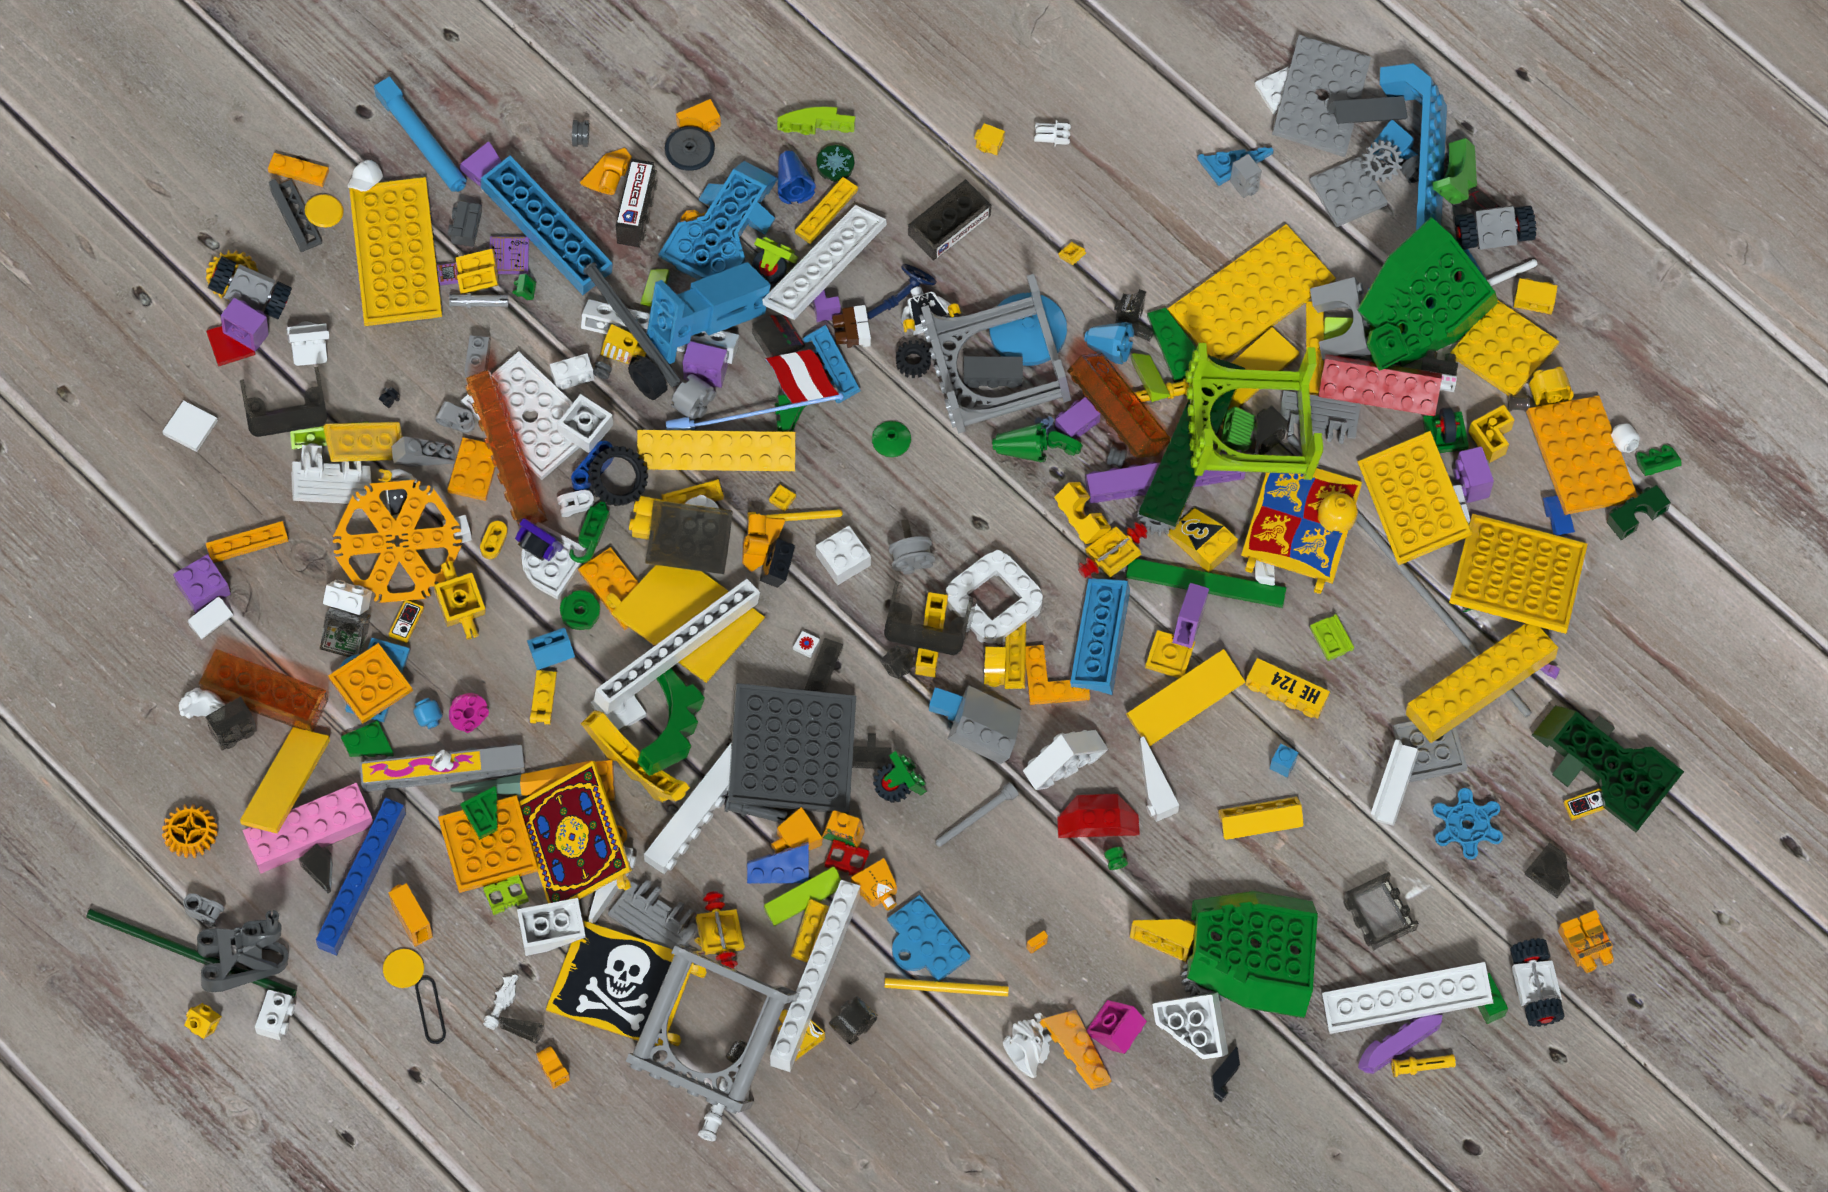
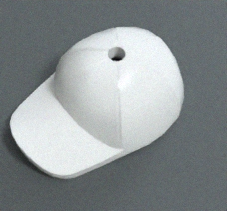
M372 160L361 162L355 167L352 178L347 185L348 188L364 192L369 190L383 178L381 168Z

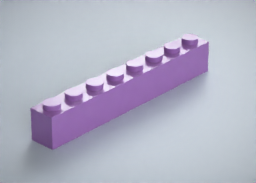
M1150 462L1142 466L1131 465L1128 468H1112L1109 471H1093L1086 474L1085 484L1087 493L1090 496L1089 503L1146 495L1160 463ZM1204 470L1203 476H1198L1194 487L1242 480L1245 478V472Z

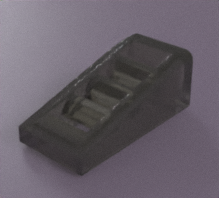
M501 1017L499 1020L501 1029L535 1044H538L544 1032V1024L504 1017Z

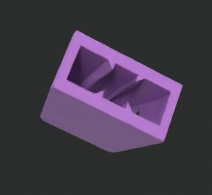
M488 141L464 160L459 170L481 187V177L502 161Z

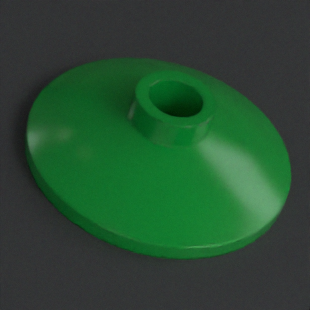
M887 421L875 428L872 434V444L879 454L885 457H898L909 449L911 434L905 425L896 421ZM893 434L895 437L889 438L888 435Z

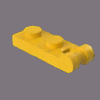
M536 671L530 723L544 722V725H551L557 672ZM538 711H545V714H538Z

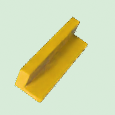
M1298 797L1218 810L1225 840L1303 827L1302 805Z

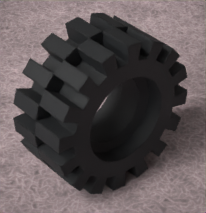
M909 340V344L904 342L902 347L899 346L896 352L897 369H900L901 374L905 373L907 378L909 375H912V378H915V375H918V378L922 377V373L925 375L927 370L930 369L931 352H929L928 346L925 347L923 342L919 345L917 340H915V344H912V340ZM910 354H917L920 356L921 361L918 364L912 365L906 361V357Z

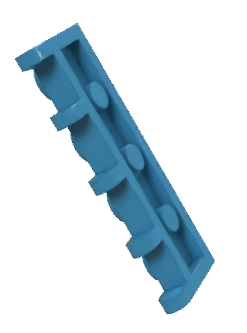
M826 325L803 338L804 343L813 342L816 347L813 352L816 356L820 355L825 364L823 365L824 371H828L833 380L830 383L833 387H837L839 393L843 394L842 400L835 399L836 403H841L861 391Z

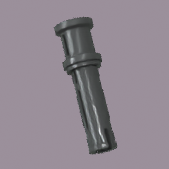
M728 798L725 806V812L740 813L743 817L748 814L778 823H783L787 816L786 811L765 806L728 803Z

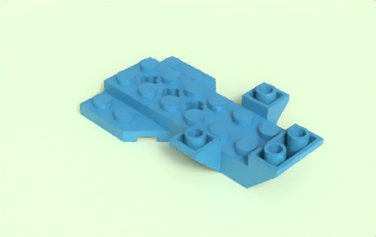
M743 161L732 170L724 184L708 183L699 198V201L710 206L705 216L698 217L696 220L689 222H679L658 254L659 258L675 265L677 270L697 280L743 264L745 256L739 238L748 224L749 227L765 235L770 229L775 217L760 204L766 194L770 193L778 178ZM723 225L725 226V229H722V230H719V229H718V226H719V227H722ZM715 241V245H709V243ZM703 257L706 258L705 261H699V258H700V259H702Z

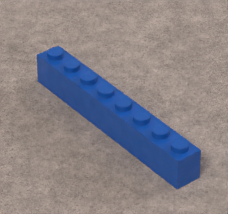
M388 798L384 799L316 938L319 949L337 956L406 815L403 804Z

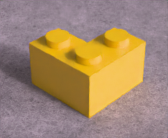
M1505 405L1472 421L1468 431L1477 446H1482L1489 463L1506 455L1509 446L1503 434L1512 430L1515 419Z

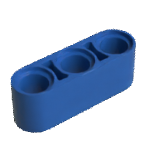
M600 441L572 473L571 481L574 491L590 489L591 483H588V470L590 468L588 467L600 452L613 447L610 442ZM614 457L603 463L600 476L612 463ZM584 480L585 482L577 483L576 481Z

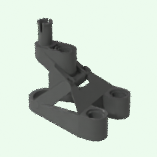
M271 910L266 913V920L248 921L244 923L242 928L238 927L234 930L214 928L199 932L197 935L198 953L206 958L219 957V963L205 965L201 970V987L204 991L223 992L279 974L285 970L288 965V952L282 944L276 942L282 932L277 911L273 910V915H271ZM231 945H236V954L232 956ZM262 949L277 951L284 959L278 965L262 959ZM236 962L254 969L226 976Z

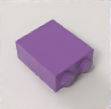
M1190 583L1178 616L1172 643L1192 648L1203 617L1209 588Z

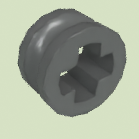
M596 362L593 374L601 379H608L612 367L604 362Z

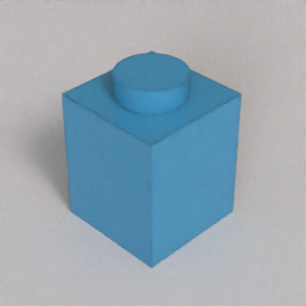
M1280 744L1272 758L1270 769L1288 778L1297 761L1299 752Z

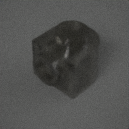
M739 1040V1042L734 1041L726 1054L727 1060L734 1064L743 1054L747 1043Z

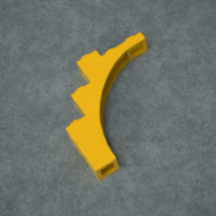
M594 710L580 723L606 757L617 761L630 779L639 781L654 800L660 802L672 800L676 802L686 795V791L690 788L687 783L673 778L663 770L648 776L637 762L640 752L618 731L603 712Z

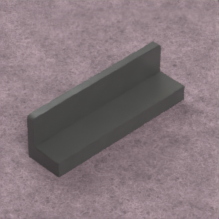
M1404 96L1333 101L1327 106L1328 114L1335 113L1337 124L1389 121L1391 119L1405 120L1408 118Z

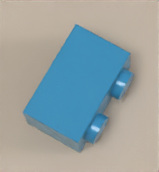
M565 628L527 640L537 670L575 657Z

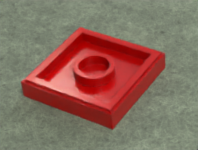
M222 326L206 330L218 367L256 355L254 350L224 334Z

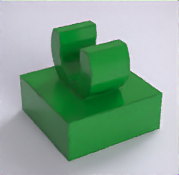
M520 274L518 280L514 281L517 290L512 291V293L517 297L522 296L527 301L533 300L536 282L527 274Z

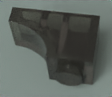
M1139 289L1135 294L1123 293L1121 300L1117 299L1114 310L1117 311L1116 318L1138 325L1144 311L1147 291Z

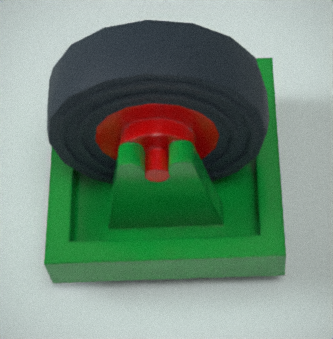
M1447 407L1441 408L1439 414H1435V416H1423L1425 433L1431 431L1439 453L1468 450L1469 444L1462 411L1453 412L1452 408Z

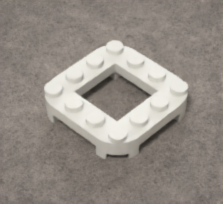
M1000 550L983 556L954 578L946 588L949 610H953L981 643H997L999 645L1005 642V637L1033 616L1036 618L1040 614L1043 596L1040 588L1010 556ZM994 575L996 577L999 575L1017 594L1020 600L994 620H991L968 595Z

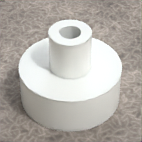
M445 750L439 751L433 759L432 767L438 771H442L445 768L451 770L454 765L450 761L451 754Z

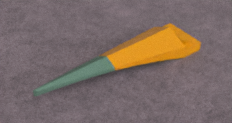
M591 761L452 787L450 790L460 793H482L495 786L497 794L531 796ZM597 761L595 763L608 801H615L613 761Z

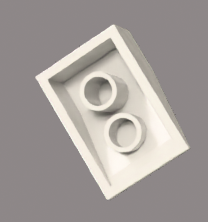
M578 898L517 909L525 956L544 953L585 938Z

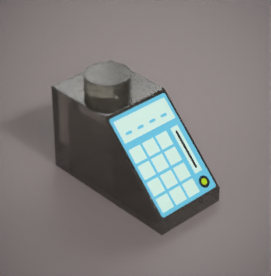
M315 844L299 859V863L329 894L332 884V854L326 847L321 848L318 844Z

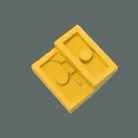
M494 249L455 258L459 274L457 279L460 294L498 286V271Z

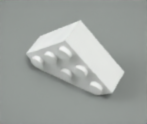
M1096 730L1073 731L1067 734L1060 733L1053 738L1054 742L1045 746L1040 751L1041 754L1028 762V766L1023 772L1035 790L1047 789L1054 785L1053 781H1058L1063 777L1065 779L1078 772V768L1097 761L1108 748Z
M1218 992L1159 1001L1152 1004L1156 1025L1166 1030L1173 1038L1185 1047L1190 1048L1200 1058L1209 1059L1228 1054Z

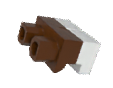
M865 305L843 308L841 314L832 315L833 328L844 327V331L835 332L836 344H847V348H851L853 345L871 346Z

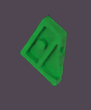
M378 720L341 736L349 757H360L362 755L367 757H375V755L394 756Z

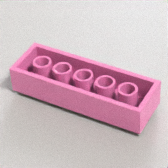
M354 783L292 809L278 834L253 827L242 831L261 874L371 828L373 819L357 783Z

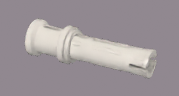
M722 1078L719 1089L726 1091L728 1083L725 1078ZM720 1103L717 1105L712 1104L709 1113L704 1117L705 1123L703 1128L698 1133L701 1138L708 1141L716 1140L717 1129L723 1122L721 1116L725 1108L724 1105Z

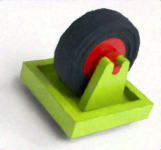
M763 237V240L757 238L754 245L764 250L755 256L752 267L769 284H774L782 280L786 274V260L796 264L799 257L794 255L795 251L781 244L779 248L777 247L778 243L769 238Z

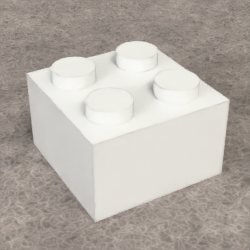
M580 394L557 422L558 433L590 453L613 426V416Z
M850 526L816 545L817 558L837 585L871 566V555Z

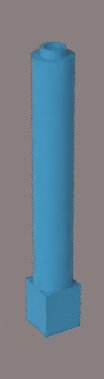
M389 76L374 85L376 97L385 109L393 114L452 192L463 190L466 186V178L404 99L402 91Z

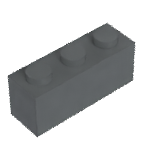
M964 356L965 386L970 388H977L979 386L1017 388L1022 386L1023 357Z

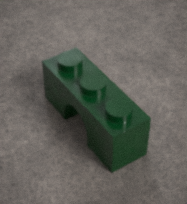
M1657 485L1652 488L1647 487L1638 497L1628 499L1621 508L1615 507L1609 512L1607 524L1618 538L1623 540L1637 531L1640 522L1636 519L1635 513H1645L1653 521L1668 511L1671 502Z

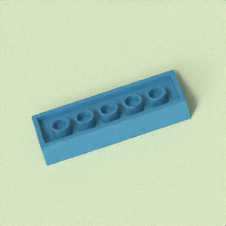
M1088 579L1070 681L1071 687L1090 689L1113 695L1130 596L1128 581Z

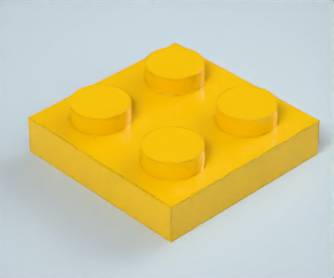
M1157 630L1145 668L1176 678L1182 677L1186 673L1195 641L1192 648L1172 643L1174 635Z

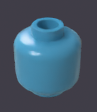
M426 698L415 704L416 707L413 709V713L419 726H427L428 729L439 725L438 721L443 717L437 701Z

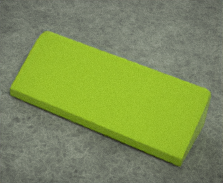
M1132 353V364L1151 402L1170 397V393L1151 356Z

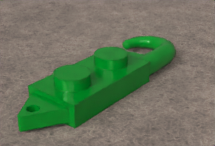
M600 502L596 506L590 507L578 537L580 546L586 548L587 551L584 556L577 557L574 555V550L571 549L569 555L573 561L586 563L593 557L610 516L605 502Z

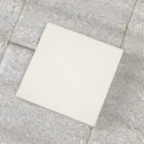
M183 400L162 432L168 438L197 452L218 420L215 416Z

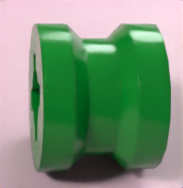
M1123 847L1111 848L1104 853L1105 858L1109 862V870L1121 869L1128 864L1127 859L1123 855Z

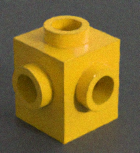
M201 1003L189 1009L184 1026L190 1029L192 1033L205 1039L215 1032L222 1016L212 1010L210 1006Z

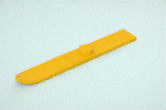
M1306 302V350L1307 347L1315 348L1317 363L1309 383L1310 395L1319 396L1324 366L1319 341L1324 340V312L1318 313L1313 307L1312 302Z

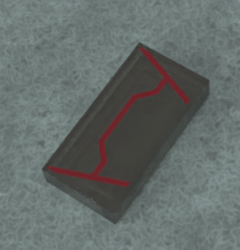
M1476 187L1468 191L1469 199L1461 201L1473 212L1500 207Z

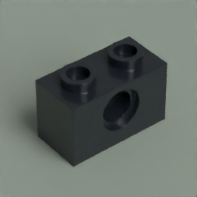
M778 538L769 545L760 577L761 582L778 588L787 580L796 545Z

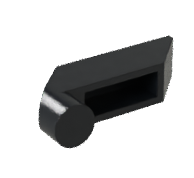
M1237 1047L1212 1075L1213 1095L1220 1102H1223L1228 1095V1092L1223 1087L1240 1067Z

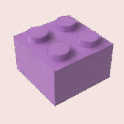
M233 298L221 314L223 333L255 352L269 335L266 315L260 310L252 309L243 300L239 301Z
M690 341L683 359L684 379L689 381L687 377L694 374L710 386L722 388L728 368L727 350Z
M1482 446L1459 452L1458 458L1455 461V468H1453V474L1462 486L1466 503L1489 498L1494 480Z
M208 554L173 574L176 585L195 614L217 597L224 599L230 595L227 582Z

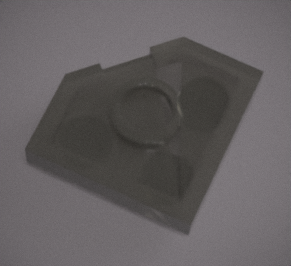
M1549 842L1525 871L1524 875L1555 898H1558L1570 883L1566 854Z

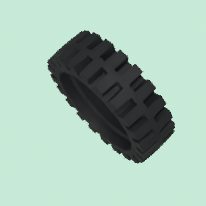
M615 446L600 452L593 459L588 470V483H591V491L594 490V495L599 497L601 502H607V505L623 506L635 501L645 491L644 488L648 483L646 481L648 478L646 470L648 469L643 464L645 461L643 458H639L640 455L637 452L634 453L632 449H626L624 446ZM613 457L623 458L632 465L636 474V482L633 489L627 494L614 495L603 486L600 479V470L603 463Z

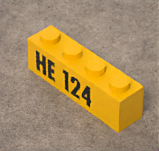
M1259 658L1256 659L1245 684L1253 692H1261L1273 701L1278 700L1285 703L1290 709H1298L1304 715L1317 719L1330 694V691Z

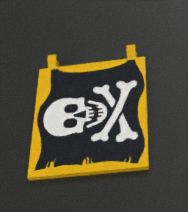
M583 921L585 938L571 943L546 1011L638 1041L674 958V954H672L673 949ZM693 962L668 1019V1042L675 1046L680 1045L681 1037L677 1034L669 1033L689 976L693 974L704 978L707 973L706 968L694 965ZM661 1038L658 1039V1044L655 1043V1047L663 1045Z

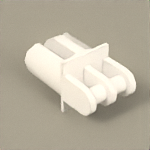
M1057 120L1056 124L1035 123L1036 135L1034 141L1054 143V146L1056 144L1067 145L1070 143L1068 137L1070 136L1069 129L1071 125L1068 123H1057Z

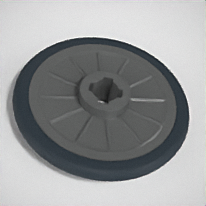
M694 126L681 127L669 135L665 143V155L668 161L676 168L685 171L703 168L711 161L715 151L712 137L705 130Z

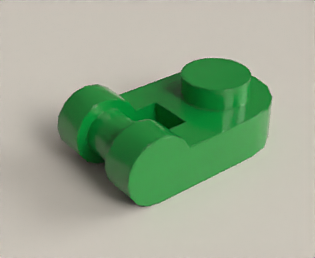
M1051 431L1048 435L1047 445L1049 448L1055 449L1058 447L1072 456L1081 452L1083 445L1079 441L1057 431Z

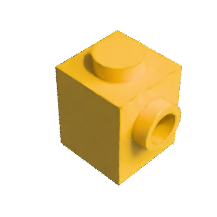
M984 123L981 129H977L974 137L976 148L984 153L989 152L998 155L1005 139V131Z

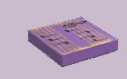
M490 237V249H494L498 274H528V237Z

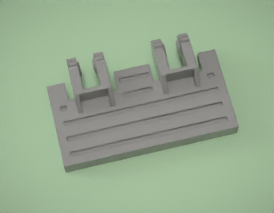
M1283 390L1278 427L1286 428L1287 422H1290L1288 435H1292L1295 428L1294 423L1300 424L1297 392ZM1310 395L1312 432L1325 434V429L1327 428V441L1331 442L1333 439V429L1340 430L1338 439L1340 444L1344 443L1345 431L1348 432L1347 438L1355 439L1361 404Z
M646 880L641 887L632 882L631 888L622 894L608 912L609 917L641 939L673 949L675 945L688 944L693 938L694 933L698 930L697 925L693 922L685 929V926L695 913L692 909L687 911L680 922L676 920L684 908L685 904L679 902L672 909L658 899L654 906H652L661 893L662 889L660 887H656L647 899L642 897L651 886V881Z

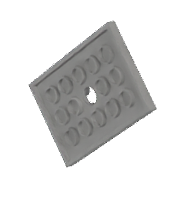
M1299 35L1272 135L1345 157L1354 123L1337 124L1335 113L1328 114L1327 106L1333 101L1361 99L1371 57ZM1324 89L1328 92L1329 98L1321 101L1318 99L1315 91Z

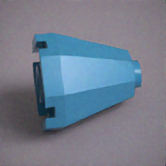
M1126 322L1093 326L1086 331L1085 342H1087V346L1110 361L1122 365L1128 360L1132 350L1133 342H1130V337H1134V330L1132 324Z

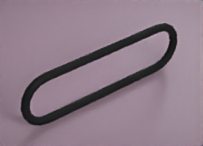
M421 977L415 984V990L425 1037L430 1043L439 1044L445 1039L446 1030L436 984L430 977ZM422 980H429L433 985L443 1036L438 1041H433L428 1036L418 985Z

